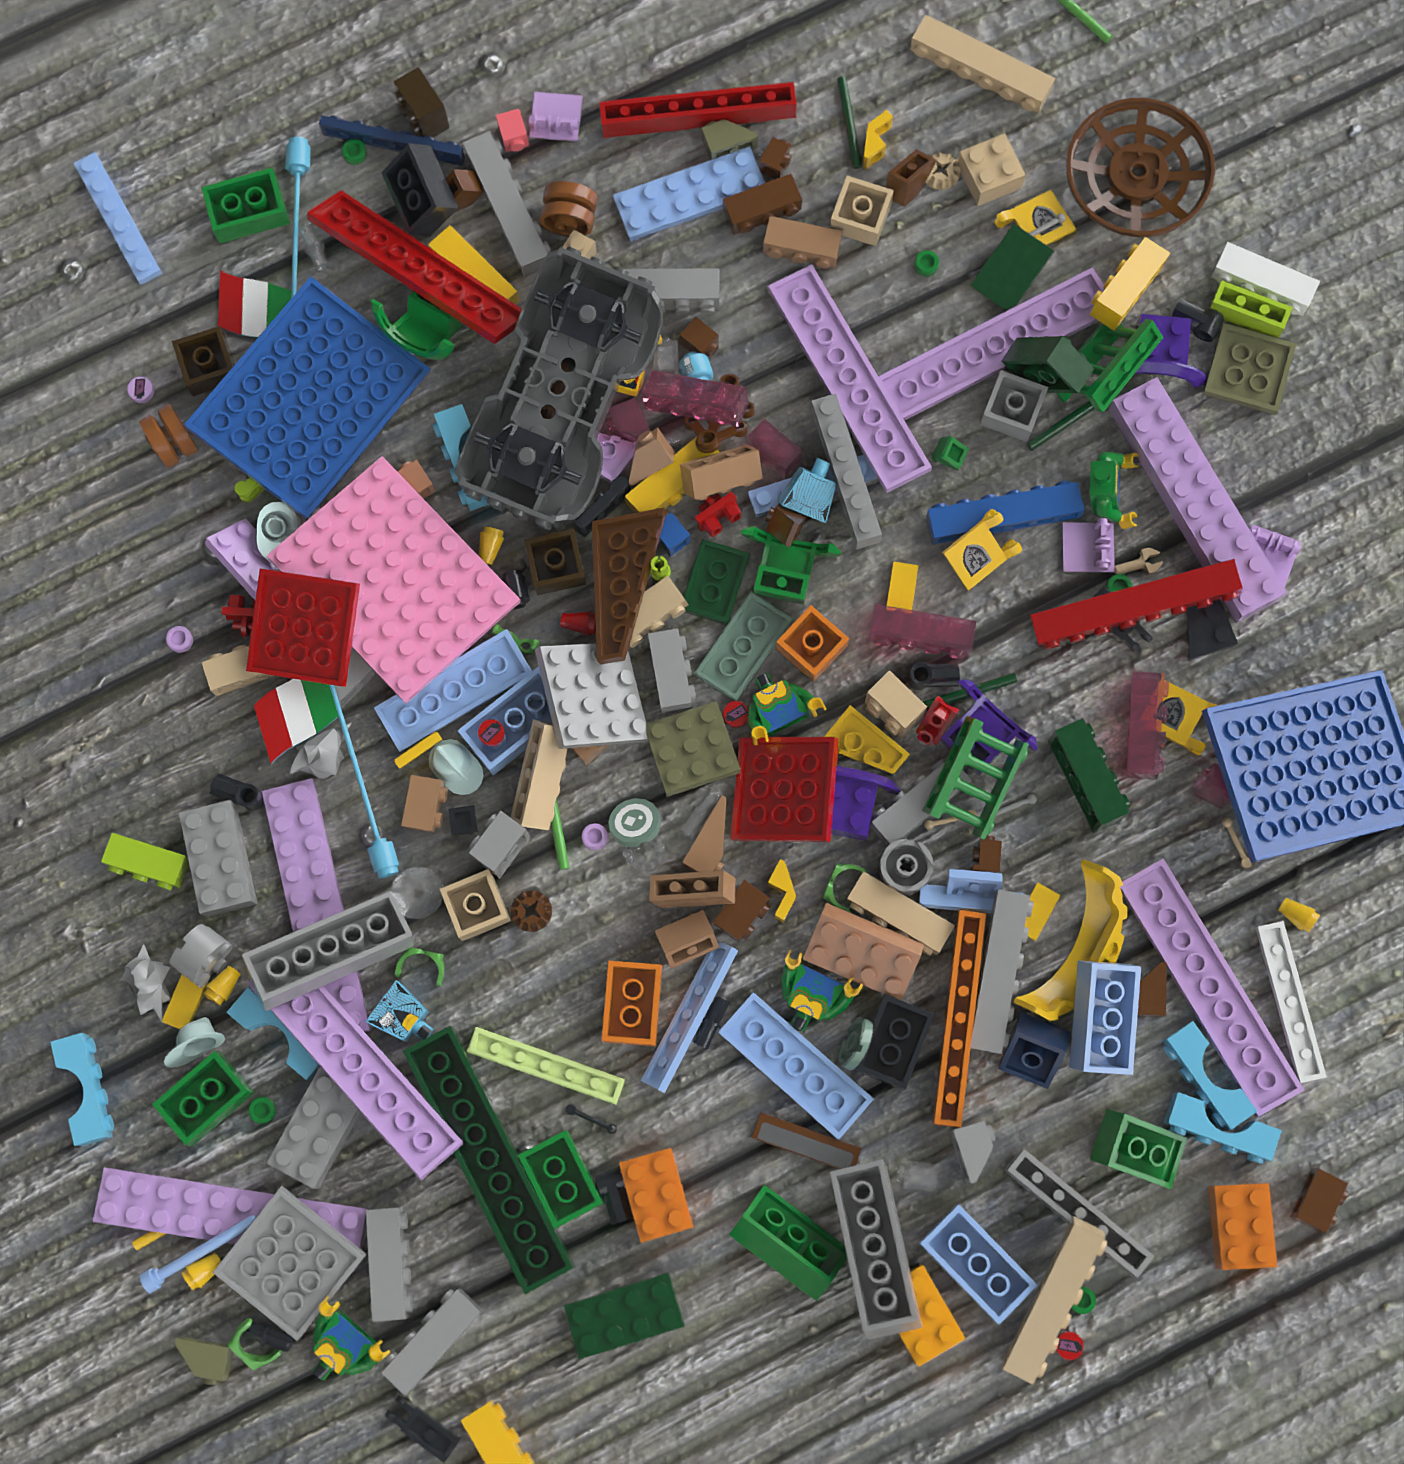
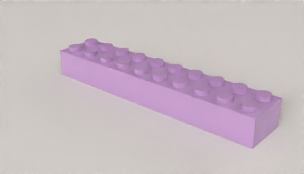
M1156 377L1114 399L1109 409L1110 413L1134 453H1138V460L1202 567L1235 559L1243 590L1242 593L1238 594V598L1224 602L1235 622L1238 623L1280 601L1287 593L1286 589L1159 379Z

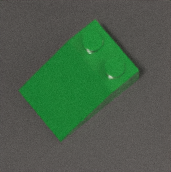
M1106 1108L1090 1160L1171 1189L1188 1138Z

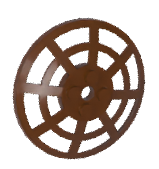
M1150 98L1117 100L1091 113L1075 132L1066 159L1068 185L1076 203L1083 212L1105 229L1131 237L1163 235L1188 223L1205 204L1213 186L1215 175V160L1211 144L1197 122L1174 105ZM1138 110L1136 124L1120 126L1110 132L1106 130L1100 121L1104 117L1116 112ZM1148 110L1166 115L1179 122L1184 128L1175 137H1172L1159 128L1146 125ZM1092 127L1100 140L1093 147L1088 163L1075 160L1074 155L1080 140ZM1135 133V143L1125 145L1122 148L1114 140V138L1123 134ZM1145 134L1155 136L1167 144L1158 150L1149 144H1145ZM1190 135L1194 137L1202 151L1205 170L1190 171L1187 155L1181 147V144ZM1104 146L1113 154L1109 166L1095 164L1096 158ZM1173 151L1180 161L1182 171H1169L1166 157ZM1141 168L1145 175L1141 177L1135 176L1132 173V169ZM1073 170L1087 173L1089 187L1096 198L1087 205L1081 199L1076 189ZM1094 174L1108 176L1112 188L1103 195L1096 184ZM1205 180L1199 200L1189 213L1185 212L1177 204L1185 195L1189 181ZM1166 181H1181L1177 194L1170 200L1162 192ZM1118 195L1130 200L1131 212L1117 208L1110 201ZM1154 198L1163 206L1152 212L1141 213V201ZM1104 206L1115 215L1130 219V229L1113 225L1097 216L1094 212ZM1167 212H1170L1179 219L1173 225L1165 228L1141 231V220L1157 218Z

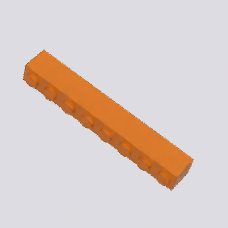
M959 910L956 915L932 1125L961 1128L986 913Z

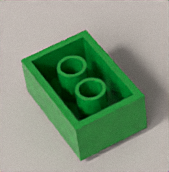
M273 167L201 187L212 230L219 243L290 224L279 180Z
M213 1051L152 1105L186 1146H194L255 1092L222 1052Z
M568 1130L518 1155L554 1229L604 1204Z

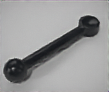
M569 1104L566 1107L567 1114H575L607 1129L609 1134H614L617 1131L615 1124H607L577 1110L573 1104Z

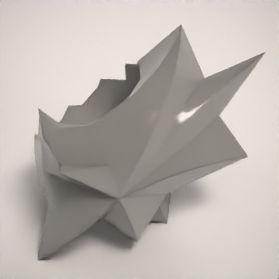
M352 723L346 724L347 729L350 727ZM338 726L321 731L309 738L307 742L296 746L299 753L294 759L290 774L301 770L322 779L336 775L340 762L344 759L340 749L341 743L345 740L342 727Z
M144 944L138 957L126 965L125 972L120 980L126 981L133 988L137 997L140 1015L153 1009L162 1022V1003L170 1001L172 998L163 983L170 967L163 965V962L151 961Z

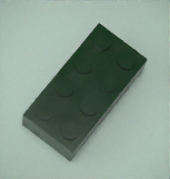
M1081 718L1055 730L1048 743L1094 834L1122 821L1130 813L1128 808L1131 805L1127 796L1124 793L1121 794L1117 787L1119 781L1113 770L1109 771L1105 763L1107 757L1101 746L1097 747L1093 739L1095 732L1091 724H1086L1084 718Z
M670 1272L564 1305L579 1360L685 1327Z

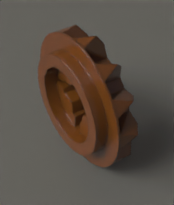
M535 890L523 891L514 898L510 908L514 924L526 932H536L543 929L552 917L551 902L543 893ZM533 904H536L535 910L540 918L530 915L524 920L527 911L522 905L531 907Z

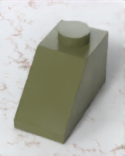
M727 120L712 121L701 128L702 141L710 160L750 147L751 150L757 148L758 137L756 132Z
M183 1336L175 1339L176 1347L195 1377L203 1378V1383L210 1385H219L220 1381L228 1380L234 1352L227 1344Z

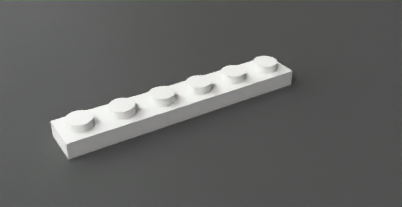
M1284 921L1256 927L1296 1077L1300 1083L1326 1078Z

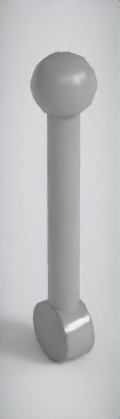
M1062 213L1058 214L1055 219L1029 234L1035 236L1056 223H1063L1065 215Z
M1029 794L1026 799L999 809L996 816L1027 803L1034 804L1037 801V797L1034 794Z

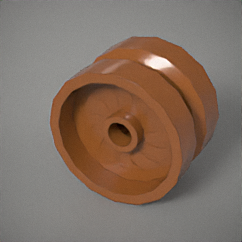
M556 181L547 184L542 200L544 205L541 208L539 217L540 225L547 231L569 237L573 230L585 236L591 234L595 219L593 214L598 201L597 194L591 188L575 182Z
M170 403L158 410V415L164 424L163 426H160L155 417L151 415L138 421L146 434L145 438L168 469L180 461L174 448L175 446L186 457L199 451Z

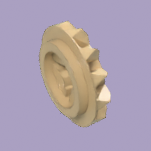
M938 152L935 155L930 154V157L936 159V164L925 183L937 190H946L953 187L959 180L961 172L958 159L955 160L950 153L942 154ZM937 165L941 168L947 167L944 175L942 172L935 173Z

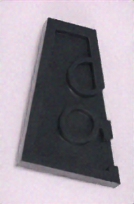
M1220 599L1212 601L1213 604L1208 607L1198 609L1197 605L1186 608L1189 647L1188 662L1238 644Z

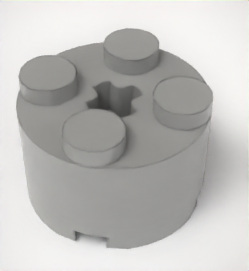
M900 839L891 843L885 849L879 862L878 871L882 883L903 895L917 893L927 884L932 875L933 859L931 853L922 843L917 841ZM901 862L905 865H911L909 873L906 870L902 871L900 869Z
M199 924L183 938L186 943L182 949L178 947L175 949L170 959V965L195 985L202 988L214 972L219 974L227 965L225 957L230 953L233 945L210 927Z

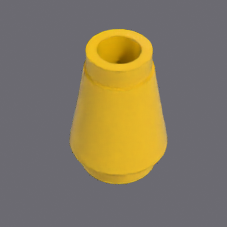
M484 526L483 532H480L478 556L486 564L493 565V561L505 539L503 538L504 531Z
M1287 897L1278 909L1301 932L1305 930L1309 933L1320 917L1315 912L1316 909L1290 900Z
M228 965L226 969L205 986L206 991L203 994L209 1000L221 1006L223 1002L228 1001L241 974Z
M214 1252L212 1255L187 1265L186 1270L181 1272L192 1290L198 1287L201 1289L215 1275L213 1272L221 1263V1260Z

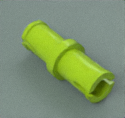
M658 556L651 560L650 572L655 584L666 576L670 577L671 575L670 566L663 556H660L661 560H658Z

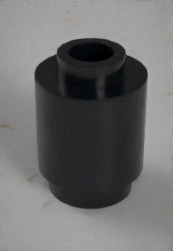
M521 570L504 572L502 574V581L520 599V603L513 609L524 608L526 603L530 601L526 577L522 575Z

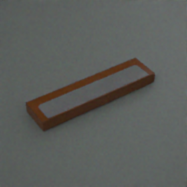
M760 1112L752 1135L753 1139L837 1169L856 1166L862 1149Z

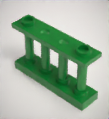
M1145 319L1137 330L1125 328L1120 323L1115 331L1101 323L1078 351L1088 358L1087 362L1094 368L1091 374L1099 376L1091 386L1084 384L1079 394L1086 395L1096 411L1104 412L1164 338L1154 321ZM1118 337L1129 339L1122 348L1112 347ZM1104 355L1114 357L1107 367L1096 365ZM1073 393L1056 394L1062 402L1066 403Z
M966 716L922 811L938 819L941 814L947 813L975 826L972 834L985 840L986 836L994 828L995 816L1019 765L1027 757V747L1029 744L1016 739L1012 746L983 732L982 725L984 722ZM979 741L1007 754L1008 757L1003 768L999 769L972 756L970 751L974 743ZM968 765L996 778L997 781L991 793L961 780L959 775L963 766ZM952 790H960L985 802L986 804L980 817L950 804L948 799Z

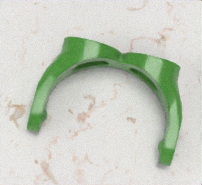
M496 624L492 634L496 636L505 629ZM510 632L522 653L528 655L535 653L540 644L539 640L527 638L519 640L514 633ZM527 643L530 645V648L526 650L521 648V645Z
M836 863L822 898L831 905L851 913L852 910L848 907L841 906L836 902L833 895V882L837 875L843 871L854 870L862 874L863 871L867 873V870L853 864Z
M413 947L405 950L397 962L395 977L400 976L406 959L415 954H425L431 957L439 968L437 986L441 987L445 970L444 955Z
M246 1318L237 1327L232 1339L228 1341V1347L255 1371L259 1367L274 1361L283 1351L275 1349L265 1356L244 1352L239 1342V1337L252 1323L250 1318Z

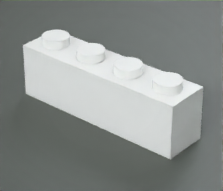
M1227 242L1211 276L1218 283L1225 281L1291 306L1293 308L1290 314L1303 316L1308 309L1320 283L1319 280Z

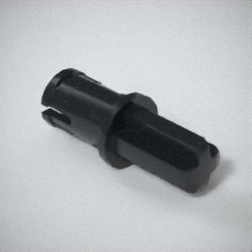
M718 996L714 998L706 1017L702 1020L703 1024L693 1043L707 1050L709 1049L717 1029L721 1028L719 1024L729 1005L727 1000Z
M252 1322L240 1335L260 1342L262 1347L268 1345L284 1352H289L294 1339L290 1335L272 1329L271 1325L265 1327L255 1322Z

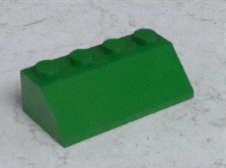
M766 1185L763 1186L729 1234V1236L816 1302L832 1283L848 1257L846 1247L842 1242Z

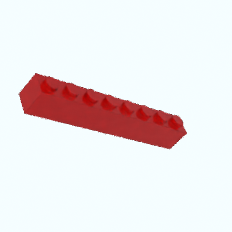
M794 82L599 102L603 138L697 129L705 127L709 122H719L721 120H727L734 124L793 119L796 118L797 110Z
M1235 559L1034 613L1031 614V620L1039 648L1045 647V650L1059 647L1060 642L1070 640V643L1082 641L1085 639V635L1095 633L1096 636L1108 634L1111 632L1110 628L1120 626L1121 629H1127L1135 626L1136 621L1146 619V622H1153L1161 619L1162 614L1169 612L1172 615H1179L1187 612L1186 608L1197 605L1198 609L1208 607L1213 604L1212 601L1222 598L1223 602L1238 598L1239 593H1242L1243 587Z

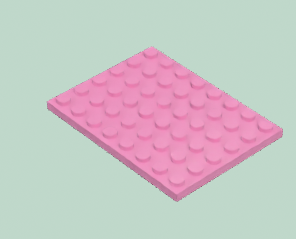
M383 456L267 555V558L282 572L360 583L352 648L405 704L520 603L517 595Z

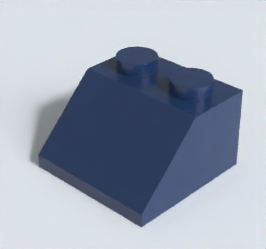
M1021 1012L1011 1032L1007 1049L1005 1048L998 1069L1048 1089L1067 1052L1071 1032Z

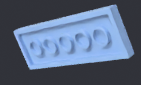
M747 147L614 194L613 200L631 242L723 209L724 198L759 186L765 182L751 148Z
M506 629L458 657L407 704L396 694L374 707L399 752H403L432 733L437 732L513 687L530 674L532 670L510 632Z
M754 992L718 1032L838 1140L874 1100Z

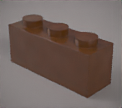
M792 174L723 199V211L733 235L748 233L754 227L762 224L768 225L770 216L777 218L783 216L790 217L797 214L799 210H802V197Z

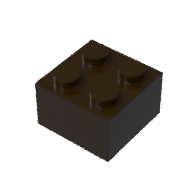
M419 67L393 81L396 88L393 94L399 103L397 106L403 117L408 116L411 123L409 124L416 136L421 135L422 137L429 136L434 138L450 128L443 102Z
M220 326L172 341L185 386L193 397L214 390L235 365L227 338Z
M574 529L524 539L537 596L587 585Z

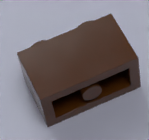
M743 880L735 891V904H726L713 921V925L738 943L742 938L747 941L755 930L752 924L758 917L763 919L771 908L768 905L770 898L749 882Z
M1312 1168L1290 1218L1321 1233L1331 1230L1337 1220L1335 1212L1339 1205H1343L1348 1196V1191L1346 1190L1348 1183L1320 1168Z

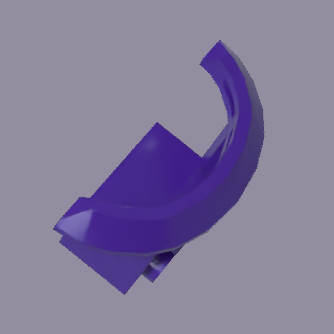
M1141 314L1136 323L1135 330L1138 329L1145 319H1150L1154 321L1164 338L1135 374L1166 375L1184 379L1191 383L1193 387L1204 385L1207 380L1206 375L1199 369L1188 365L1191 319Z
M958 681L960 687L975 704L941 737V743L949 750H951L966 716L984 722L982 725L983 732L1009 744L1015 738L1028 743L1027 748L1036 751L1038 749L1036 738L1000 711L972 681ZM979 741L974 743L970 751L972 756L989 764L1001 753ZM968 766L978 776H980L983 773L973 767Z
M837 766L831 834L866 841L877 787L896 795L901 790L894 781L886 777L862 770Z

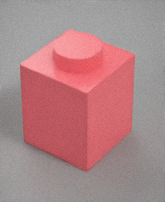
M519 109L496 115L506 152L520 151L524 147L529 146L526 129Z

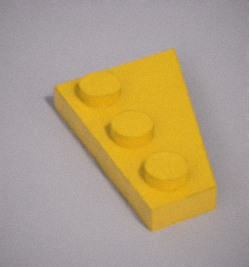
M851 705L824 736L839 739V754L893 775L910 756L905 749Z

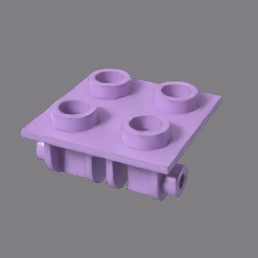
M535 92L532 116L529 117V137L578 141L583 96Z
M1106 518L1097 519V523H1062L1063 572H1115L1113 523H1108Z
M1252 524L1250 529L1252 535L1285 588L1295 557L1301 549V541Z

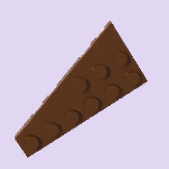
M664 507L592 521L597 661L600 665L625 661L651 571V560L655 557L667 511Z

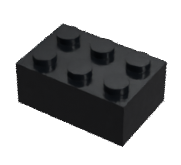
M408 143L381 172L409 235L431 236L458 209L431 145Z
M884 994L872 1023L873 1033L867 1052L854 1071L902 1091L906 1090L935 1014Z

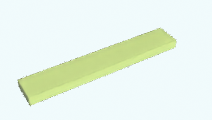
M475 1027L467 1052L615 1105H617L625 1082L623 1078Z

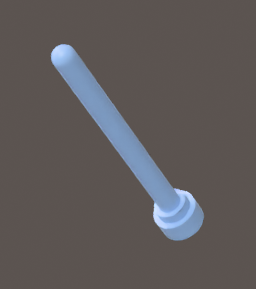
M249 1216L161 1269L156 1268L153 1270L150 1268L140 1274L142 1286L148 1293L161 1288L165 1278L245 1232L256 1217Z

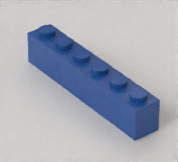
M1061 481L1052 487L1045 488V485H1038L1025 492L1011 490L1003 496L996 497L995 494H989L981 497V500L971 501V499H962L957 501L956 504L948 506L945 503L936 504L931 509H928L926 519L932 545L957 541L979 523L990 509L996 510V512L1001 513L1003 516V521L999 525L989 529L991 534L1079 519L1084 512L1078 482Z

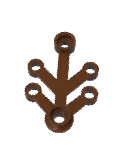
M726 374L719 379L720 391L722 393L714 412L708 406L704 396L697 395L691 400L693 410L700 412L709 423L708 429L705 430L700 424L698 415L688 414L684 418L686 429L693 431L697 436L695 441L696 448L702 453L715 452L719 449L722 441L732 436L744 437L748 433L747 424L743 420H737L732 426L719 431L721 426L739 417L748 419L755 414L754 405L749 401L741 403L739 407L726 413L731 397L735 396L740 389L739 379L734 374Z

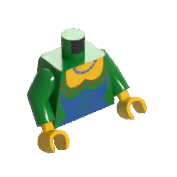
M1102 452L1098 455L1096 461H1091L1090 500L1093 514H1097L1115 523L1119 522L1120 527L1124 530L1135 527L1137 524L1133 523L1132 519L1137 518V514L1130 512L1122 515V512L1119 511L1120 466L1123 469L1139 467V465H1135L1133 462V457H1139L1138 453L1122 455L1121 453Z
M765 673L755 679L760 692L753 695V702L748 706L747 724L751 731L754 745H758V738H765L766 742H768V737L809 718L810 712L808 709H810L813 717H817L818 715L815 710L823 708L825 711L826 707L821 698H815L810 692L794 683L788 684L786 680L774 684L770 675Z
M788 950L785 957L786 964L781 976L782 997L788 1002L787 1007L796 1011L790 1023L792 1027L804 1032L810 1019L820 1023L823 1019L831 1020L847 1009L854 996L861 991L862 984L858 989L851 987L850 983L853 978H850L843 985L800 964L802 959L801 952L798 959H791L789 956L791 950Z
M326 1296L319 1304L320 1312L315 1321L312 1339L315 1344L313 1352L321 1359L312 1369V1372L324 1381L333 1370L340 1376L346 1373L354 1376L371 1370L379 1361L390 1354V1350L383 1353L379 1347L382 1341L376 1342L342 1310L336 1311L340 1303L336 1302L332 1307L328 1304L329 1296Z

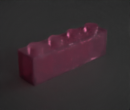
M653 370L641 392L645 409L712 421L724 425L739 426L749 405L746 387Z
M875 604L869 640L874 641V644L880 646H888L890 643L899 645V648L904 650L920 648L929 654L944 652L950 653V656L953 658L963 659L965 656L969 657L972 652L977 621Z
M1135 671L1132 673L1125 778L1157 780L1159 773H1164L1165 757H1160V747H1165L1166 732H1161L1162 722L1167 721V707L1163 706V697H1168L1169 682L1164 681L1165 673Z

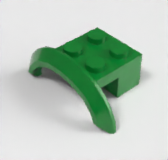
M415 291L408 296L407 312L393 325H391L384 313L383 304L374 299L371 300L373 314L382 331L406 351L431 360L444 359L453 351L454 344L448 340L462 328V322Z
M750 526L741 530L742 536L765 545L754 586V594L804 605L815 556L838 557L841 554L840 550L831 543L817 544L795 540L788 547L772 534L762 531L757 527Z

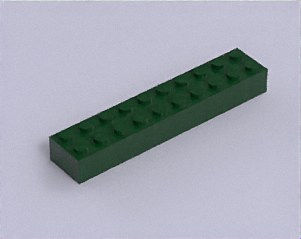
M448 1026L403 1050L429 1105L463 1142V1145L453 1153L524 1294L530 1293L575 1268L576 1266L557 1229L553 1228L518 1157L519 1154L455 1028Z

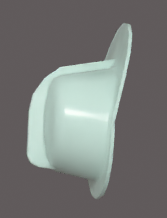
M271 502L259 512L257 519V547L261 555L268 561L270 560L267 558V555L298 529L297 515L286 504Z
M448 739L439 742L431 750L429 767L439 780L445 782V786L450 791L459 795H467L479 788L483 780L482 766L459 741Z
M207 1017L190 1022L180 1029L176 1038L177 1047L166 1055L164 1064L170 1068L185 1065L204 1053L219 1047L224 1042L225 1037L223 1034L214 1031Z

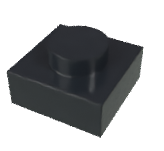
M474 805L448 809L451 834L453 836L478 832Z

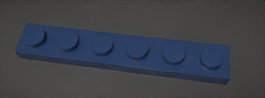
M321 115L319 126L324 136L347 141L358 139L365 145L401 152L408 143L431 145L437 161L463 166L465 160L462 146L452 141L445 143L436 141L429 136H414L407 131L395 132L384 126H368L357 120L350 122L335 115L329 117Z

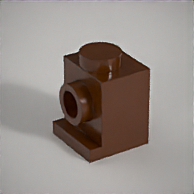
M772 137L759 160L760 172L774 180L783 177V169L786 170L792 159L790 155L792 145L784 139L778 140Z
M989 835L986 836L985 840L980 838L978 846L973 847L972 861L977 862V864L972 866L971 871L999 873L1002 841H996L994 836Z

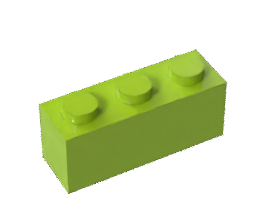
M1221 281L1209 307V309L1221 313L1224 321L1275 338H1279L1293 308L1225 281Z
M111 833L101 860L102 863L109 866L108 871L123 875V872L126 871L132 873V878L147 883L148 879L157 881L156 886L170 891L172 887L181 889L190 865L188 857L115 833Z

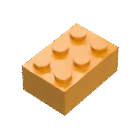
M922 1264L910 1270L922 1328L898 1333L918 1367L966 1339Z

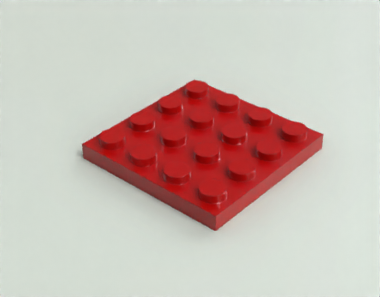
M260 568L246 671L346 687L360 583Z
M761 737L757 739L758 745H754L752 738H740L738 764L741 773L736 774L730 839L733 841L831 842L839 739L836 737H768L769 741L766 742V739Z

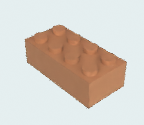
M826 903L803 960L845 978H853L852 981L902 1001L921 957L924 944Z

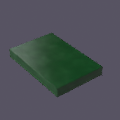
M1013 223L970 287L1005 311H1008L1018 305L1055 251Z
M702 539L683 596L689 604L685 607L684 613L727 625L734 609L750 553Z

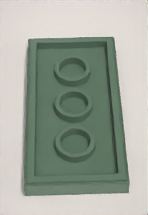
M750 591L694 672V676L732 701H738L776 646V641L785 633L793 621V618Z

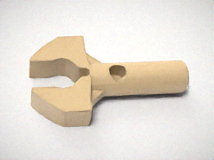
M1152 548L1142 549L1138 560L1114 566V573L1118 575L1142 569L1146 571L1147 576L1153 575L1159 570L1163 561L1150 564L1149 562L1146 563V560L1158 556L1160 552Z

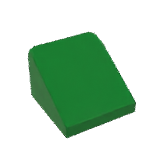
M952 436L941 437L931 458L952 469L960 470L969 448Z

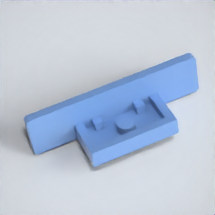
M949 869L947 886L926 884L920 890L919 904L925 908L992 913L996 889L1001 890L1002 873Z

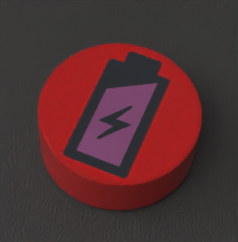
M733 701L725 706L723 718L728 726L740 728L747 723L748 708L744 703Z
M489 719L479 726L478 736L484 745L494 747L504 740L505 730L499 721Z
M1065 1331L1057 1336L1059 1343L1056 1352L1059 1356L1066 1360H1074L1082 1354L1084 1345L1079 1335L1071 1331Z

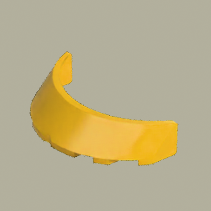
M1082 859L1080 863L1086 886L1085 912L1079 935L1069 956L1054 976L1044 985L1029 994L1016 997L1013 1002L1050 1021L1058 1020L1059 1016L1074 1010L1078 961L1115 963L1124 941V935L1121 934L1123 920L1127 919V906L1123 904L1120 888L1123 886L1120 876L1108 868Z

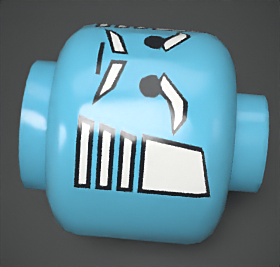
M694 351L684 355V358L678 364V371L685 387L698 391L710 384L709 382L713 378V371L709 358L705 354Z

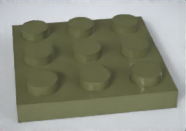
M1223 323L1203 395L1276 415L1281 403L1296 343Z
M717 701L646 724L648 741L667 797L741 773Z

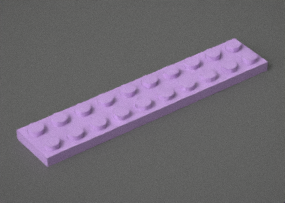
M809 265L769 285L768 291L828 394L836 393L845 422L886 493L930 472L932 467L813 265Z
M1092 267L878 377L902 418L906 420L1006 369L1007 367L1001 360L1017 337H1069L1098 322L1097 319L1089 315L1094 306L1091 304V301L1099 290L1101 292L1105 290L1103 288L1104 285Z
M311 778L262 791L293 932L344 911L314 779ZM358 971L324 985V988L364 1032L371 1030L370 1024L366 1022L368 1013Z
M1164 858L1122 882L1123 886L1120 887L1123 897L1161 960L1167 962V970L1237 1086L1243 1090L1256 1108L1257 1112L1254 1113L1256 1117H1260L1304 1091L1292 1068Z
M248 981L249 987L257 995V992L252 984V981ZM324 986L270 1009L420 1180L425 1178L463 1145L461 1139Z
M104 1168L93 1222L210 1240L249 1216L257 1217L275 1194ZM298 1198L361 1249L366 1225V1210L368 1209ZM245 1232L226 1243L236 1244Z

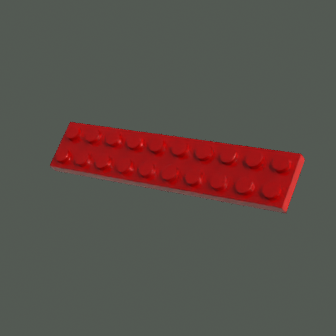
M342 190L307 212L308 221L493 344L498 343L515 330L522 311L520 307Z

